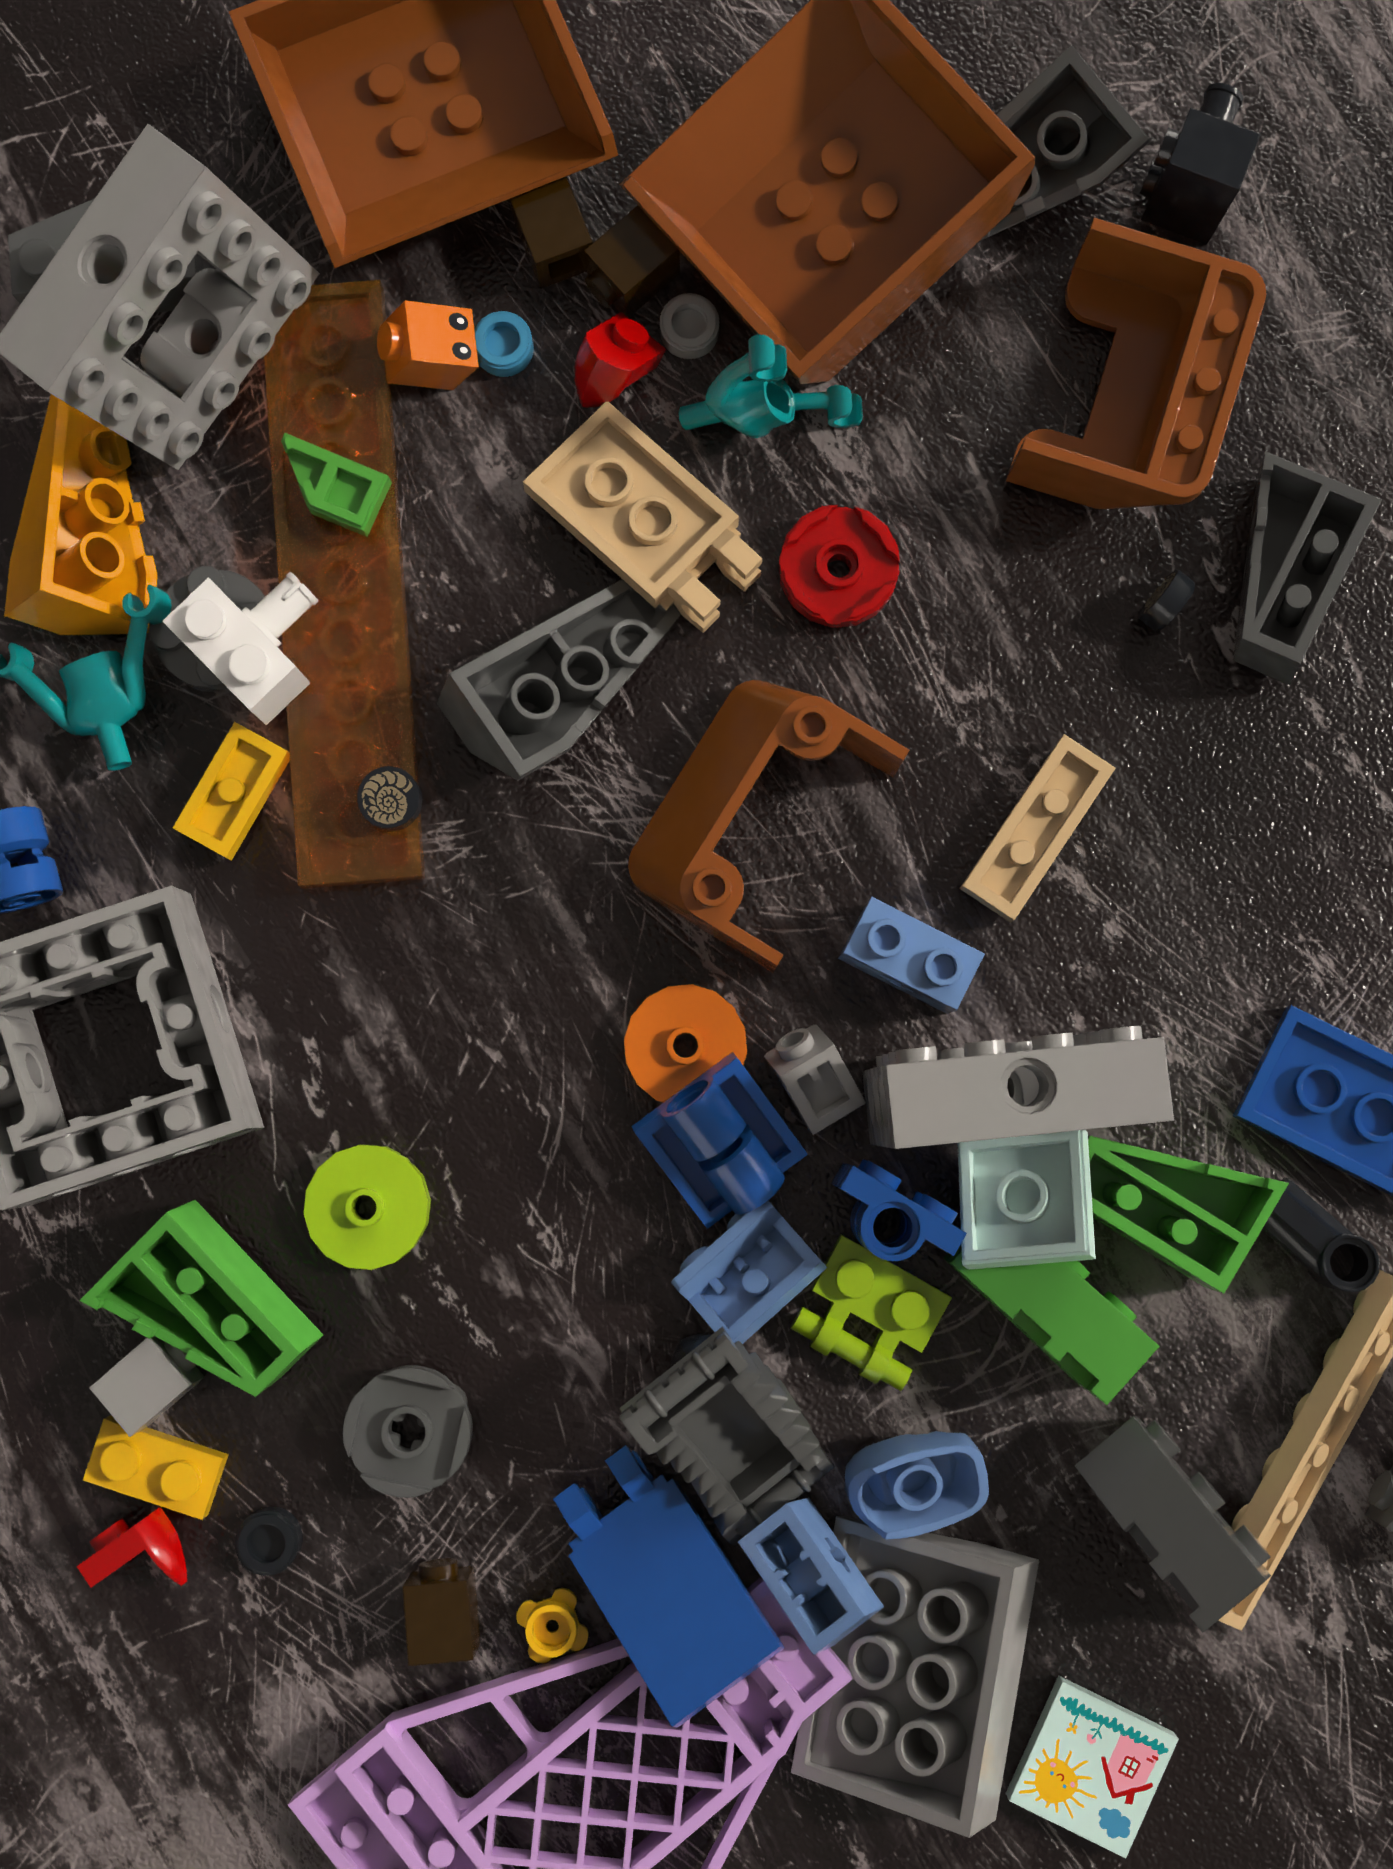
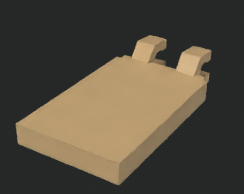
M605 402L523 481L526 494L654 608L660 604L667 610L674 603L680 614L702 633L720 617V612L717 608L720 606L721 600L698 580L714 562L722 574L744 592L761 576V570L758 567L762 564V558L740 538L741 533L736 530L739 524V516L609 402Z

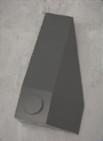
M1072 45L997 114L1001 121L1035 156V166L1010 213L981 240L1101 186L1150 142V138Z

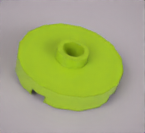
M362 1144L336 1152L317 1168L306 1189L304 1217L310 1238L326 1257L347 1268L373 1270L399 1261L417 1245L429 1224L431 1198L423 1174L407 1157L388 1146ZM362 1195L370 1196L376 1203V1212L370 1219L360 1217L356 1211V1202Z

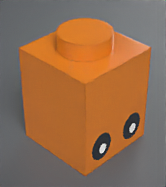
M405 300L379 328L377 350L379 357L385 361L388 384L454 390L479 368L472 309Z

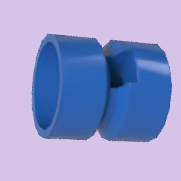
M22 806L0 810V914L41 905L63 894L55 859L43 855L42 852L49 845L50 841L41 809L37 807ZM10 864H18V866L11 868Z

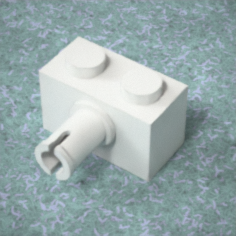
M290 571L285 575L286 578L251 611L247 607L240 610L208 577L163 622L256 717L267 725L310 684V681L278 648L282 644L278 638L312 605L315 606L319 600Z

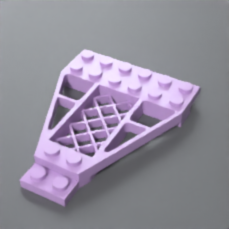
M760 1577L747 1590L785 1648L706 1706L721 1726L690 1723L689 1719L677 1728L672 1727L669 1721L645 1719L647 1685L634 1663L631 1662L551 1731L539 1732L536 1730L509 1695L629 1656L620 1640L615 1639L547 1663L523 1669L392 1712L291 1798L288 1806L337 1869H515L513 1865L529 1867V1869H651L739 1794L701 1869H721L777 1761L786 1754L801 1723L852 1680V1676L831 1647L816 1655L812 1654L762 1577ZM640 1686L637 1718L606 1715ZM491 1701L525 1744L527 1751L473 1797L461 1798L411 1737L407 1729ZM590 1728L587 1760L556 1757ZM597 1729L636 1733L633 1765L594 1761ZM642 1734L681 1737L678 1769L641 1766ZM688 1738L726 1742L724 1771L722 1773L686 1770ZM735 1743L743 1755L733 1763ZM539 1772L536 1802L506 1800ZM547 1772L585 1776L582 1807L544 1803ZM592 1777L631 1780L628 1812L589 1808ZM638 1781L676 1785L674 1814L666 1816L636 1813ZM684 1786L703 1788L682 1806ZM488 1815L487 1830L485 1831L479 1822ZM497 1815L534 1819L531 1850L499 1847L495 1844ZM542 1820L579 1823L580 1832L577 1854L539 1851ZM588 1824L626 1828L624 1856L619 1859L585 1855ZM633 1829L653 1831L631 1850Z

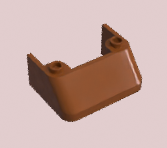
M761 680L743 682L736 686L725 700L632 849L628 861L631 880L636 888L648 897L773 973L784 955L730 922L741 904L744 894V883L738 869L731 862L713 852L715 846L778 746L797 758L815 761L829 756L840 745L892 778L910 750L822 697Z

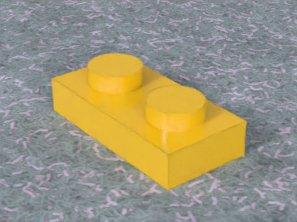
M234 721L174 824L173 829L232 861L293 755Z
M110 1415L103 1419L83 1481L203 1520L208 1516L229 1454L148 1427L129 1437L113 1416Z

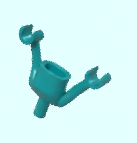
M760 334L754 335L748 340L749 353L728 365L715 378L707 390L705 401L685 405L679 409V421L685 430L724 422L751 438L764 437L772 428L790 423L794 419L795 411L827 409L828 424L836 428L858 426L863 418L861 396L851 393L850 389L843 385L836 384L830 386L826 392L793 393L789 385L783 380L787 372L786 348L780 344H774L770 337ZM748 376H750L751 379H753L749 381H742Z
M151 584L147 586L150 600L145 609L142 601L131 593H127L122 599L124 611L131 616L123 660L122 655L117 651H103L74 661L59 670L66 689L67 706L32 672L34 657L28 649L12 642L9 643L10 661L8 665L6 659L0 654V677L15 681L63 730L75 736H98L109 771L121 770L132 765L121 726L136 716L138 711L142 710L145 705L146 690L143 674V657L148 624L162 623L170 614L172 608L169 595Z

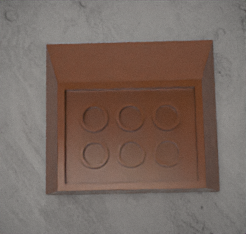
M257 0L228 11L334 268L618 156L613 132L556 0Z
M810 0L619 185L756 335H766L774 341V344H780L786 348L787 370L800 384L830 381L1010 213L1035 166V156L890 0Z

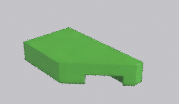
M284 433L281 442L311 514L368 537L392 484L389 476Z

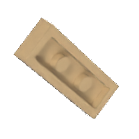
M1064 734L959 889L1010 923L1014 921L1116 768Z

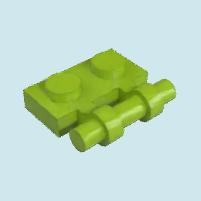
M840 1234L824 1263L827 1268L815 1279L811 1287L812 1291L831 1301L830 1306L823 1318L801 1307L790 1329L811 1340L809 1347L827 1356L829 1352H832L860 1368L859 1375L868 1381L877 1384L881 1380L893 1388L902 1391L911 1376L912 1369L892 1358L893 1352L899 1341H902L922 1353L952 1297L895 1264L875 1256L865 1247ZM850 1312L880 1329L872 1346L842 1329Z

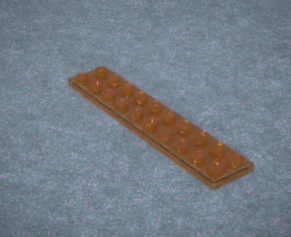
M380 280L311 285L307 299L300 307L293 310L275 335L270 351L264 356L278 580L280 583L286 578L285 575L291 571L300 580L299 582L303 583L319 600L315 606L312 605L282 634L283 654L310 681V684L287 705L298 886L303 889L425 879L421 812L408 827L398 831H385L373 826L360 812L357 803V792L360 783L367 774L380 767L393 766L401 768L408 772L419 785L391 384L387 383L385 361L379 357L377 350L378 331L381 324L386 320L384 289ZM284 433L389 476L392 484L368 537L311 514L281 442Z

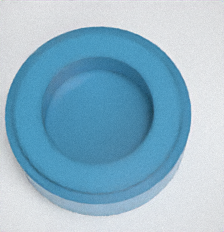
M498 311L488 314L478 322L474 329L478 363L485 371L495 376L509 377L520 373L528 366L533 356L534 344L530 328L520 316L507 311Z

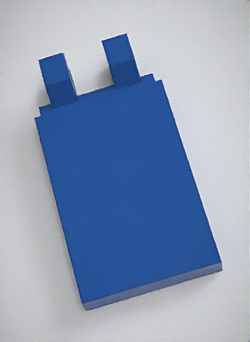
M1292 1005L1286 1007L1233 1117L1393 1196V1055Z
M625 1445L605 1461L622 1489L630 1497L628 1500L605 1517L602 1516L585 1488L579 1489L576 1484H572L553 1498L570 1528L578 1536L569 1542L573 1550L568 1555L670 1725L678 1728L785 1647L680 1484L674 1479L667 1482L663 1475L654 1479L638 1453L634 1450L631 1451Z

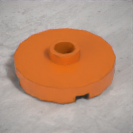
M693 984L668 986L647 997L632 1014L624 1037L626 1064L634 1080L652 1098L663 1103L733 1052L742 1065L747 1055L745 1027L735 1008L717 992ZM682 1034L692 1035L698 1043L696 1053L688 1058L680 1057L674 1051V1041Z

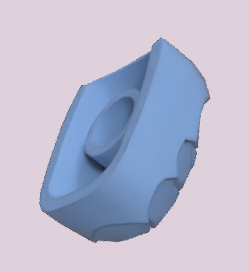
M934 1431L928 1434H904L866 1446L858 1451L848 1462L845 1470V1491L853 1511L864 1523L885 1540L919 1536L959 1522L978 1512L986 1503L989 1495L988 1474L983 1456L972 1439L965 1433Z

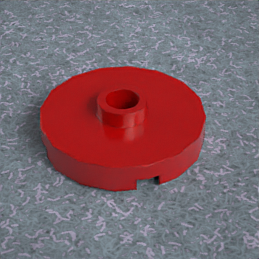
M838 505L822 506L802 516L786 534L779 557L780 585L791 606L809 621L831 628L856 626L876 616L891 599L900 573L899 548L888 526L870 511L858 507L851 509L848 507H838ZM833 561H842L848 566L849 573L844 577H835L830 574L827 566Z

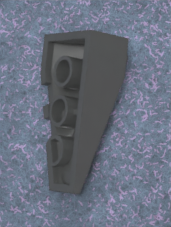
M622 579L449 673L436 704L470 753L518 781L567 753L670 630L681 614L674 604L667 610L660 604L654 608Z

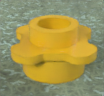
M558 1588L554 1591L552 1597L537 1603L532 1600H526L518 1608L516 1619L519 1625L526 1628L525 1634L529 1644L528 1654L537 1663H547L552 1658L565 1654L569 1649L580 1651L588 1641L589 1632L586 1626L579 1623L575 1611L577 1597L571 1590ZM548 1621H557L558 1629L556 1631L548 1630L546 1625Z

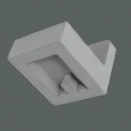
M812 1025L807 1029H796L787 1033L777 1042L775 1048L764 1055L812 1135L866 1103L835 1045L817 1025Z

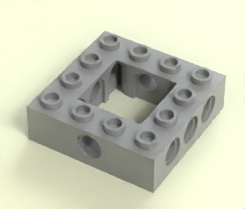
M147 124L0 333V354L50 394L179 470L185 460L198 451L203 442L204 434L221 410L228 407L234 401L239 391V385L257 360L264 357L270 351L275 335L293 310L305 302L310 293L311 285L320 273L205 165L154 127ZM197 253L213 265L216 270L212 268L203 269L196 273L183 289L185 295L158 333L154 331L145 343L140 357L141 365L145 369L143 371L127 359L124 354L133 343L142 337L146 331L149 319L169 291L182 281L188 264ZM218 339L216 346L209 352L211 344Z
M171 885L0 942L1 1211L29 1207L264 1128L190 893ZM137 976L136 986L140 1002L147 1003L162 1047V1049L156 1051L159 1063L164 1072L170 1077L182 1080L185 1088L159 1096H140L130 1100L132 1104L130 1107L104 1115L80 1116L69 1120L70 1127H68L33 1010Z
M1141 1026L1102 1029L1080 1035L1060 1033L1031 1037L1032 1041L1005 1043L1004 1039L964 1043L963 1048L937 1051L936 1046L895 1050V1052L876 1056L877 1067L862 1071L870 1145L900 1149L1174 1121L1164 1037L1143 1039Z

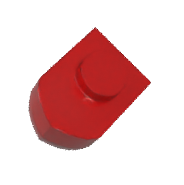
M622 312L588 331L577 352L574 365L575 385L581 406L584 408L599 407L605 402H611L616 399L626 387L658 367L666 348L653 339L644 326L637 321L629 319Z
M161 1506L131 1528L128 1527L123 1518L89 1541L95 1553L76 1566L90 1588H92L145 1550L154 1563L180 1586L187 1582L186 1562L179 1535Z

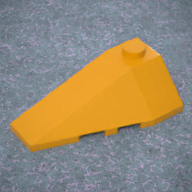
M52 394L10 558L4 616L59 635L128 634L131 616L124 611L122 599L127 593H131L142 601L145 609L150 600L147 586L151 584L157 587L158 575L153 556H146L140 533L139 525L144 523L145 519L141 502H133L126 469L132 464L127 440Z

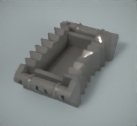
M723 1327L620 1407V1420L648 1455L656 1453L664 1465L670 1462L675 1472H680L686 1483H692L720 1533L734 1547L739 1545L738 1541L786 1503L794 1501L805 1491L810 1492L812 1485L835 1468L832 1461L820 1447L819 1440L810 1429V1424L801 1413V1409L782 1381L778 1378L776 1379L770 1368L763 1364L757 1353L749 1354L740 1341L734 1343Z

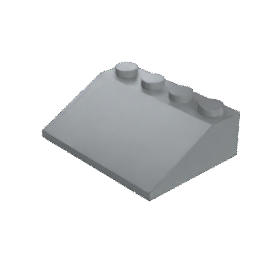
M836 1516L833 1533L877 1595L884 1608L831 1647L850 1671L852 1680L801 1723L798 1730L791 1773L970 1838L994 1822L997 1817L1039 1560L986 1544L933 1533L885 1540L861 1519Z

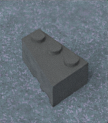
M1265 451L1255 480L1233 661L1285 684H1291L1382 499Z
M1133 1416L1074 1466L1122 1529L1131 1534L1152 1560L1149 1564L1161 1580L1165 1583L1169 1581L1193 1612L1189 1616L1203 1633L1271 1576L1262 1565L1271 1556L1245 1525L1241 1526L1237 1531H1233L1217 1511L1225 1504L1224 1500L1199 1471L1191 1478L1186 1475L1172 1458L1181 1449L1156 1420L1145 1426L1139 1418Z

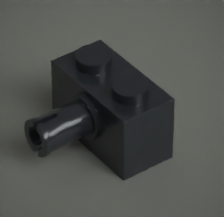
M1225 83L1210 84L1204 93V100L1200 110L1190 108L1179 131L1168 127L1139 194L1149 197L1141 218L1142 221L1203 244H1208L1240 190L1261 133L1233 123L1244 98L1237 88Z

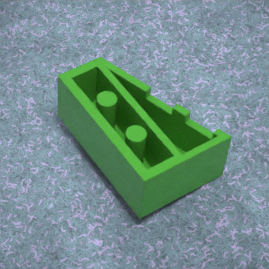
M1088 1136L1093 1219L1201 1286L1224 1294L1289 1183Z
M196 1200L166 1212L79 1300L96 1310L104 1308L134 1325L132 1330L148 1339L155 1336L187 1354L185 1359L254 1397H257L279 1380L323 1336L322 1332Z
M961 1245L954 1256L947 1253L943 1258L1081 1388L1106 1405L1110 1403L1160 1347L1133 1323L1137 1316L1120 1299L1109 1291L1103 1296L1085 1280L1090 1272L1079 1261L969 1270L962 1265Z

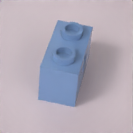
M871 897L865 904L838 959L949 1014L958 1009L985 953Z
M810 1498L786 1503L738 1541L813 1655L836 1645L884 1608Z

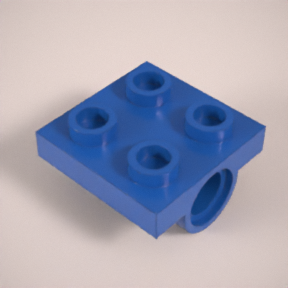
M733 1052L632 1125L634 1133L707 1229L731 1211L740 1215L763 1205L783 1185L785 1180L783 1173L808 1155Z
M862 1159L858 1168L847 1163L841 1165L831 1184L857 1199L851 1212L850 1225L856 1240L867 1250L883 1260L901 1261L914 1255L926 1240L953 1256L955 1255L967 1234L952 1225L958 1214L957 1212L916 1191L912 1200L908 1199L896 1191L902 1180L869 1160ZM887 1208H895L900 1216L898 1231L889 1239L878 1240L873 1231L875 1218L881 1211Z

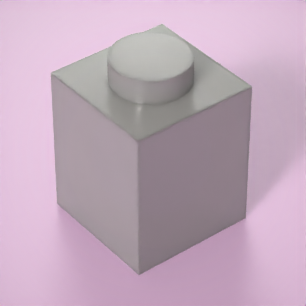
M154 1336L150 1339L146 1338L90 1386L89 1389L128 1436L131 1437L151 1425L204 1379L205 1376L196 1367V1364L185 1359L187 1355L185 1352Z

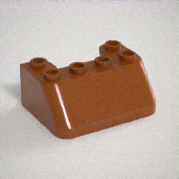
M1094 217L1074 261L1065 291L1067 308L1077 320L1114 332L1084 434L1081 439L1051 429H1038L1030 432L1020 441L1014 453L1006 481L1095 509L1180 505L1197 498L1212 478L1265 303L1266 286L1258 271L1242 262Z

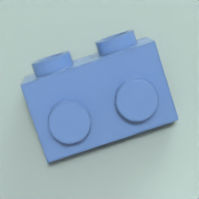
M767 1201L748 1213L735 1214L727 1225V1231L709 1247L704 1246L695 1250L684 1260L680 1267V1273L671 1283L692 1304L714 1332L723 1327L734 1343L740 1341L743 1344L827 1267L774 1206Z

